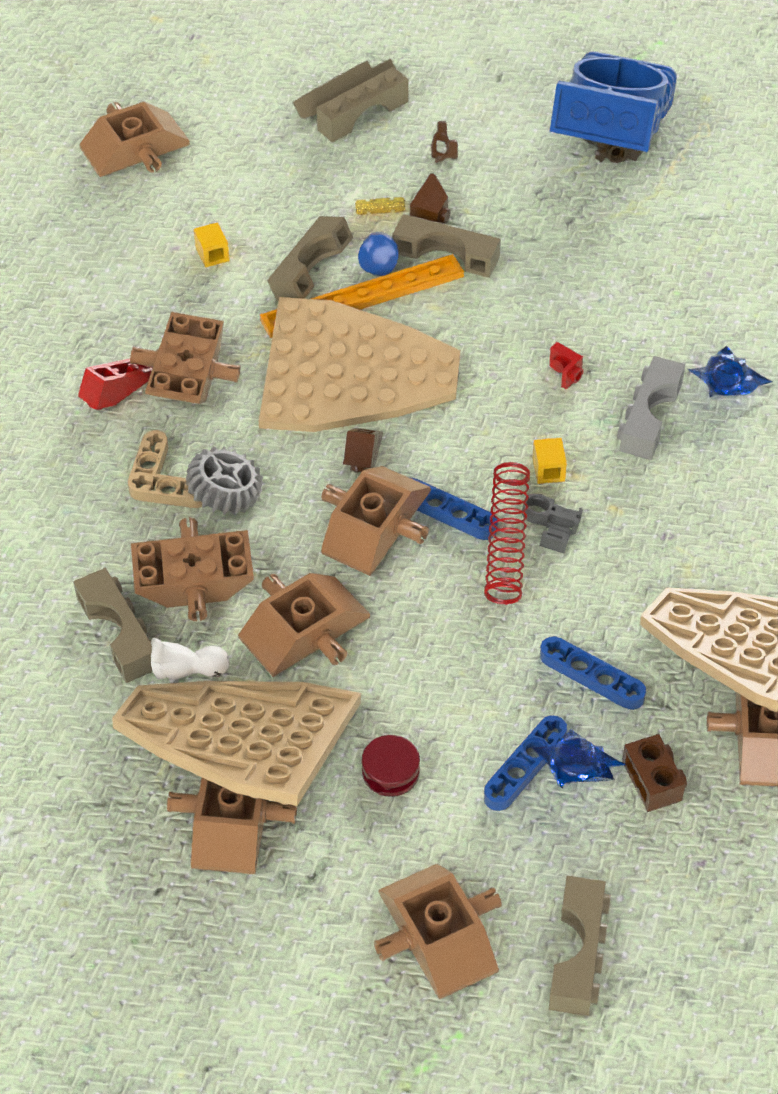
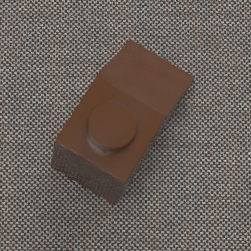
M430 173L410 203V216L446 224L451 210L448 208V196L436 175Z
M361 428L348 430L343 465H350V470L362 472L367 468L375 467L383 431Z

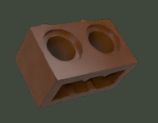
M659 734L624 745L622 763L647 812L683 800L684 790L687 787L686 776L682 769H677L671 747L668 744H664ZM658 783H664L668 786H661Z

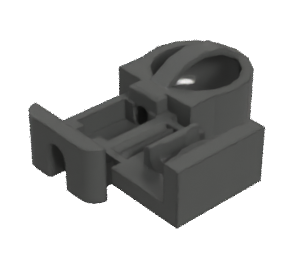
M542 494L528 495L529 498L525 502L528 505V509L525 511L527 514L526 520L549 528L548 531L543 532L539 546L565 553L570 535L577 532L583 509L579 508V511L564 508L554 504L555 499L548 498ZM529 506H539L545 511L536 512L531 510Z

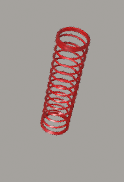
M517 462L501 463L493 471L494 486L492 488L493 496L491 498L492 506L490 511L492 515L490 516L491 525L489 526L490 535L488 537L490 544L488 545L487 575L485 576L487 584L485 585L484 596L493 603L505 605L518 602L522 598L521 588H523V584L520 582L523 578V573L520 570L524 568L521 560L525 558L522 550L525 548L523 540L526 538V534L523 531L527 528L524 521L527 519L525 511L528 509V505L525 502L529 498L526 492L529 490L527 482L530 481V471L526 466ZM503 467H517L525 471L510 469L496 474L498 469ZM506 472H519L526 475V477L521 480L502 479L499 475ZM500 483L511 486L525 484L526 490L522 491L514 488L501 490L497 485ZM506 491H517L521 493H510ZM501 492L508 495L524 494L526 499L524 501L515 498L500 499L496 495ZM499 502H503L505 504L519 505L523 503L525 505V509H500L496 506V504H498ZM505 510H514L519 512H509ZM498 512H503L506 514L523 513L524 519H500L497 516H495V514ZM499 521L508 524L522 523L524 528L522 530L512 527L498 528L494 524ZM498 531L510 534L521 532L523 538L520 540L513 537L498 538L494 533ZM493 536L496 540L491 542V537ZM497 541L505 543L520 542L522 544V548H498L495 545H493V543ZM491 546L494 547L495 550L490 551ZM496 551L506 553L520 552L522 557L520 559L512 557L498 558L492 553ZM490 556H492L493 558H495V559L492 560L491 562H490ZM498 560L506 563L519 562L521 567L519 569L511 567L497 568L491 563ZM489 566H491V567L494 568V569H493L492 571H490V572H489ZM494 571L519 572L521 575L519 579L510 577L497 578L491 573ZM488 576H491L493 580L488 581ZM512 582H518L520 587L512 584ZM496 587H508L514 590H503ZM493 588L506 593L517 591L519 595L513 599H498L490 595L488 590Z

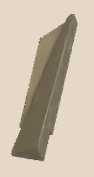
M391 58L371 68L367 60L293 101V104L299 116L303 119L317 115L316 107L392 67L396 69Z

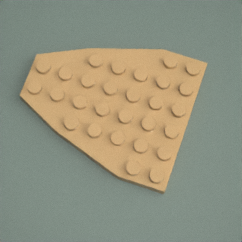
M279 297L259 416V428L317 432L400 417L455 400L460 350L410 326L332 300Z
M666 588L641 614L640 625L682 659L753 703L778 712V598L728 591Z
M197 681L138 685L112 717L115 730L156 756L234 793L280 802L284 805L298 806L361 704V693L306 682Z

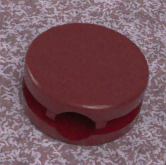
M384 735L372 740L365 747L362 754V776L365 784L373 792L382 796H399L410 791L416 785L420 776V755L416 746L410 740L398 735Z

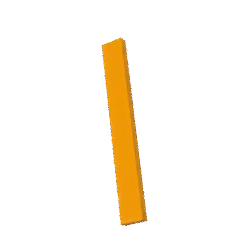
M454 254L311 299L332 300L361 310L464 277V270ZM277 309L260 314V321L270 338L273 337Z

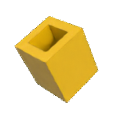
M218 222L193 229L195 248L205 268L230 261L228 241Z
M562 438L534 440L532 459L537 484L565 482L567 462Z

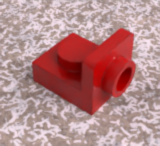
M559 342L550 347L549 366L555 371L562 373L561 387L567 390L573 383H577L583 375V356Z

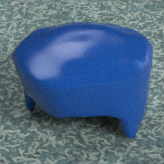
M371 233L365 238L358 252V262L361 268L376 276L390 274L398 261V245L386 233Z

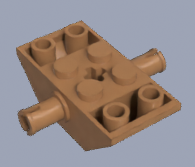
M143 101L122 109L118 102H114L117 109L110 103L106 108L107 115L97 119L79 144L81 151L99 177L141 162H143L149 172L154 173L151 165L157 172L162 166V162L157 156L188 146L190 141L169 112Z
M171 312L159 349L153 351L133 346L130 354V364L153 367L145 394L201 404L206 402L214 378L238 383L241 366L218 362L224 321Z
M380 466L363 470L347 492L332 484H328L326 486L327 489L324 488L322 492V501L337 507L331 514L321 553L364 574L371 576L398 536L402 535L416 541L418 544H422L424 542L423 539L426 540L429 528L427 526L420 525L410 519L427 497L431 488L386 467Z
M189 517L190 527H187L186 518L179 522L181 538L131 543L135 594L167 608L188 605V617L192 621H197L196 611H199L200 621L206 619L208 615L206 603L227 601L254 580L248 530L198 536V522L195 518Z
M309 573L287 587L276 574L270 575L273 582L267 576L262 582V588L269 593L270 597L259 604L238 634L241 642L272 677L318 649L330 660L332 665L339 664L335 659L336 657L342 662L347 656V651L335 639L370 618V613L335 576Z
M735 691V714L708 712L707 731L735 732V735H737L740 785L778 786V712L755 704Z
M204 778L201 779L197 795L170 791L168 795L170 798L167 800L168 812L195 814L191 853L192 869L256 874L264 823L267 820L295 823V817L297 816V806L284 805L280 802L237 794Z
M434 864L379 889L382 900L399 928V931L374 941V947L381 961H385L387 958L407 949L412 951L439 1000L499 972L484 925L478 917L502 906L498 893L494 895L496 890L494 887H491L489 890L468 899L453 873L438 864Z

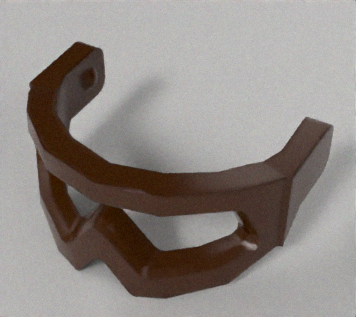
M446 121L437 122V132L432 139L431 156L435 159L434 163L442 162L446 158H451L452 161L458 159V142L455 139L449 140ZM437 141L445 142L447 151L444 154L437 152Z

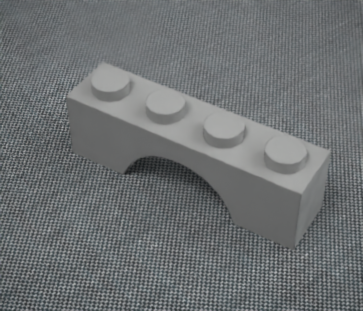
M653 356L650 366L645 365L641 376L643 383L642 385L637 384L633 395L635 402L634 404L629 403L625 415L626 424L621 423L617 433V439L621 440L620 452L652 460L660 441L662 422L652 415L650 409L660 403L676 401L683 383L685 364Z

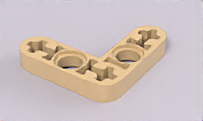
M159 430L147 432L142 438L128 478L130 496L139 501L188 508L202 507V502L194 501L193 494L188 493L186 478L160 474L168 452L167 436ZM155 442H158L156 443L154 448L155 452H152L151 446H154ZM147 461L155 463V466L149 469L141 467ZM167 486H171L176 489L173 493L165 494L161 492V490Z

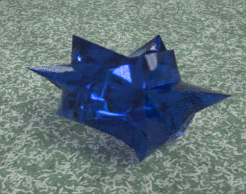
M727 345L716 355L711 356L705 367L688 369L707 384L709 398L715 395H748L758 386L773 382L747 366L745 358L737 357Z
M571 729L562 739L558 738L556 745L553 747H531L545 760L554 776V780L556 779L557 785L563 788L564 784L571 782L615 780L610 768L627 765L606 754L603 751V746H595Z

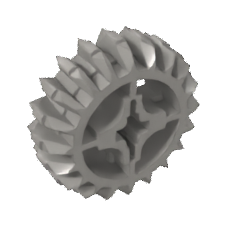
M213 446L210 451L203 449L200 454H196L187 469L186 485L188 486V493L193 494L194 501L202 502V508L208 506L212 508L213 513L216 510H220L223 515L228 511L236 515L239 511L245 513L249 507H253L262 491L263 477L260 475V468L254 466V460L246 459V454L239 455L236 453V449L232 452L227 451L225 446L221 450Z

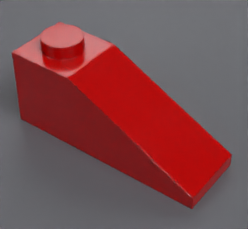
M130 358L85 368L78 397L85 401L89 407L96 410L117 405L149 381L153 367L130 364Z

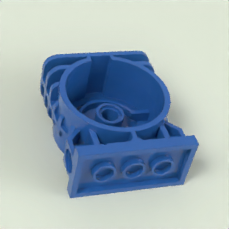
M597 51L588 52L580 61L575 63L572 78L569 82L560 80L557 82L549 132L648 152L653 134L659 130L661 119L666 116L673 104L677 74L672 67Z

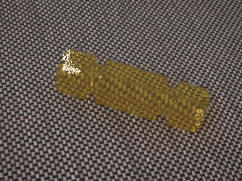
M390 197L369 199V202H366V199L356 200L355 210L357 215H367V212H370V214L391 213V210L403 212L405 210V200L403 197H393V200H390Z

